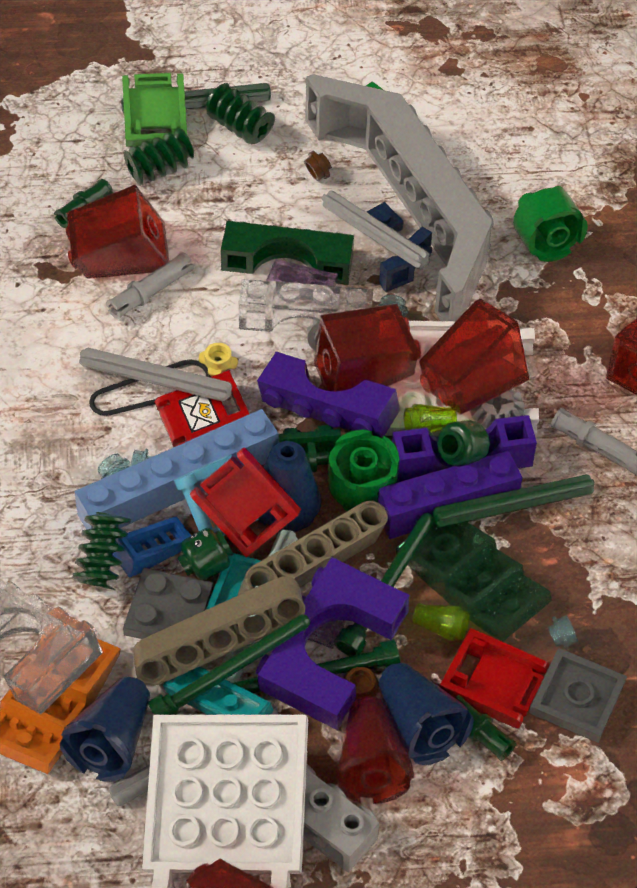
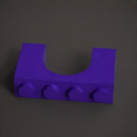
M331 557L325 568L321 566L316 571L311 582L313 587L307 597L302 595L305 605L304 615H307L310 619L309 627L276 647L270 656L265 654L257 666L256 674L258 675L260 691L338 731L356 700V685L318 666L306 652L305 645L308 638L318 627L325 623L347 620L360 624L392 640L409 612V594Z

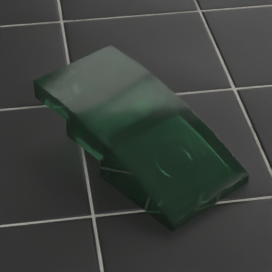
M468 522L439 528L433 523L408 563V566L445 601L479 628L502 642L552 601L550 590L525 576L522 564L499 551L493 537ZM404 542L395 548L396 554H398Z

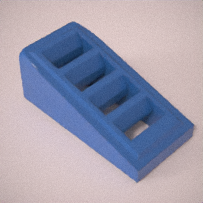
M175 516L128 532L127 537L116 538V542L124 546L125 550L114 552L113 556L122 561L120 566L130 578L141 574L143 568L150 569L181 552V542L190 537L191 534L178 517ZM170 531L176 540L171 541L166 533ZM156 538L160 541L161 545H158L155 541Z

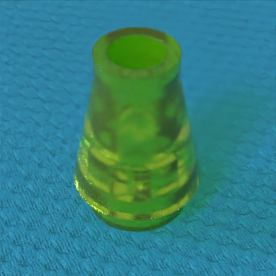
M413 404L412 407L405 408L404 410L405 430L428 428L431 433L442 430L443 427L451 422H457L456 410L454 407Z
M418 603L413 615L414 624L420 625L450 641L454 639L462 640L465 637L470 619L468 611L462 610L461 606L426 605Z

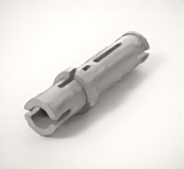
M182 252L140 281H132L127 285L125 291L106 302L108 308L114 306L108 311L114 318L119 319L136 306H144L149 302L151 296L194 269L193 264L186 265L192 261L191 258Z
M563 407L558 410L552 420L551 427L575 439L577 445L581 447L585 445L637 476L636 450L595 427L596 423L590 420L586 422Z

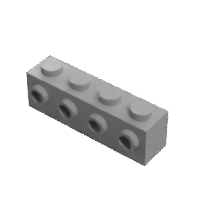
M307 764L303 839L349 873L378 839L379 822L369 809L364 806L357 807L346 799V795L338 786L332 783L326 784L319 779L315 771Z

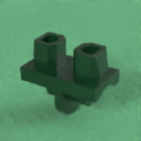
M329 425L318 426L314 431L301 432L297 428H284L283 433L279 434V442L292 441L299 444L305 451L312 472H317V465L329 464L330 451L335 446V442L341 437V430H333Z

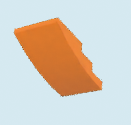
M55 622L22 663L19 678L1 700L0 754L49 774L62 755L60 742L64 728L96 700L120 655L121 648Z

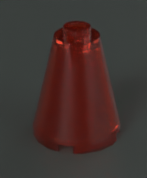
M364 696L354 701L349 709L337 770L338 787L344 792L346 797L360 803V797L373 798V804H382L396 800L410 789V781L412 778L414 779V768L386 703L377 697Z

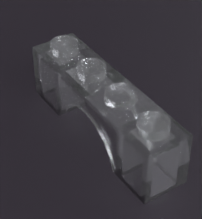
M242 279L239 297V329L272 332L279 323L288 319H322L325 312L328 315H334L339 310L343 315L351 313L354 320H357L360 329L357 339L370 340L374 289Z

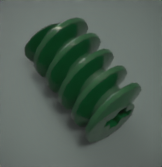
M223 83L216 87L207 101L206 110L208 116L251 145L262 141L269 134L275 123V115L272 112L266 113V109L263 106L257 107L256 101L249 100L247 95L240 94L236 88L230 89L228 83Z
M181 128L176 129L174 134L166 133L162 138L155 137L151 143L148 141L142 142L140 147L137 145L131 146L129 152L124 150V159L128 171L139 186L143 185V175H146L150 181H154L155 170H157L161 177H165L166 166L169 167L172 173L177 172L176 162H179L185 169L188 168L187 158H194V150L189 137Z
M96 512L95 515H88L84 518V521L93 526V529H86L81 532V535L90 540V543L79 544L78 549L85 553L87 557L75 560V564L83 568L84 571L73 573L72 578L83 584L116 590L107 584V581L119 579V575L111 571L110 567L122 565V561L113 556V553L125 550L124 546L116 542V538L128 536L126 531L119 528V524L130 523L131 519Z

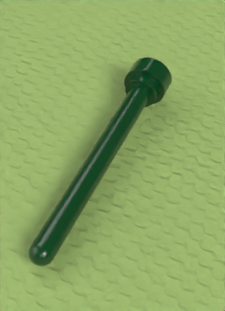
M424 513L420 517L382 577V582L392 587L395 586L434 523V517L430 513ZM354 622L353 625H348L347 628L341 629L334 640V645L347 656L361 654L366 646L365 639L367 635L365 632L368 628Z
M304 614L295 617L172 696L170 693L165 696L162 694L157 695L148 701L154 715L179 714L181 712L179 708L308 628L310 625L309 617Z
M392 639L379 642V646L373 647L371 652L318 663L317 665L337 675L349 672L356 667L368 668L377 666V669H386L392 664L401 662L397 644ZM258 677L233 683L251 693L262 692L259 690Z

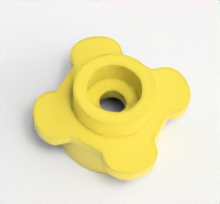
M224 343L210 344L205 351L199 354V362L206 365L210 376L218 375L227 369H235L238 365V359L231 356V349Z

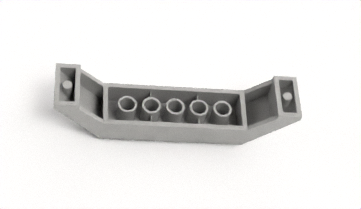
M315 74L306 76L305 121L318 140L327 138L365 149L419 228L423 226L432 232L431 245L446 265L445 268L439 269L435 313L440 321L462 322L487 264L488 250L491 247V228L494 225L490 212L483 209L478 202L474 190L467 187L462 180L459 169L452 166L447 159L444 148L437 145L432 138L428 126L421 123L415 108L411 104L409 105L401 94Z

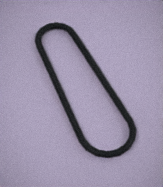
M182 360L166 366L177 368L189 364L197 365L205 371L206 377H211L208 374L206 365L197 360ZM130 378L95 391L90 397L89 404L93 412L98 415L108 416L154 405L156 399L108 411L100 410L95 406L94 401L98 395L139 381Z

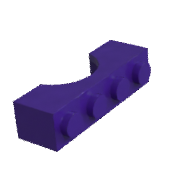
M277 351L257 379L262 402L273 408L280 407L295 412L304 418L310 417L320 420L331 427H341L350 431L369 430L372 431V435L380 438L385 436L400 411L397 392L394 388L365 379L357 386L348 390L336 392L322 390L310 382L305 360Z
M524 415L495 419L485 429L490 442L486 457L509 450L518 468L533 467L537 441L530 416ZM428 428L393 432L392 442L399 453L397 483L453 467L442 459L438 451V437L434 436Z
M509 450L484 457L469 465L453 466L380 488L378 503L387 511L388 519L384 529L388 538L392 539L411 533L420 517L424 513H430L433 516V509L436 507L521 489L523 477Z

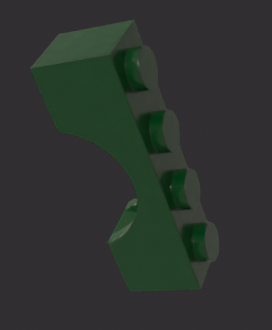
M226 221L221 245V271L253 274L258 267L270 260L289 258L300 261L308 266L317 282L349 285L354 235Z

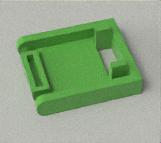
M171 73L134 74L135 88H129L130 81L128 75H122L126 147L140 146L145 141L151 143L153 138H162L166 134H141V129L171 128V133L174 134L176 129L181 128L187 134L183 73H177L176 83L178 87H172Z

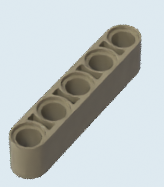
M366 501L249 568L238 595L254 589L252 585L260 586L283 576L295 579L299 584V588L312 581L319 567H326L331 557L344 562L373 545L387 522V511L380 503L375 501ZM281 569L288 570L291 574L285 573Z
M283 576L141 639L133 648L137 678L147 686H156L264 638L295 617L305 614V605L299 584L291 577Z

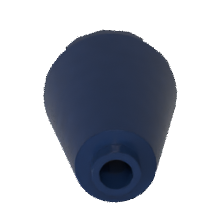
M292 441L279 442L272 447L264 469L301 508L299 515L281 529L297 532L314 522V518L320 512L322 498L304 449ZM272 507L258 518L259 522L265 526L266 524L271 525L277 520L270 513Z
M406 663L392 664L383 671L379 680V688L404 750L416 764L432 765L443 761L450 756L447 750L455 743L461 747L466 742L472 731L474 719L464 704Z
M122 677L118 679L64 728L61 734L60 750L74 768L85 774L87 769L98 773L96 779L104 782H115L125 777L132 765L148 708V701L150 700V692L144 682L135 677Z

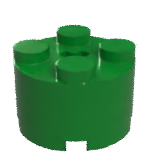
M555 186L541 189L535 193H526L518 200L519 207L513 218L514 229L529 252L538 257L540 261L552 262L560 260L572 253L570 248L576 242L580 245L585 239L588 230L587 221L563 187Z
M369 430L348 432L339 437L335 442V446L329 455L328 487L334 499L342 505L344 510L349 511L366 501L378 503L379 489L397 483L399 453L394 443L385 436L380 438L372 435V431Z

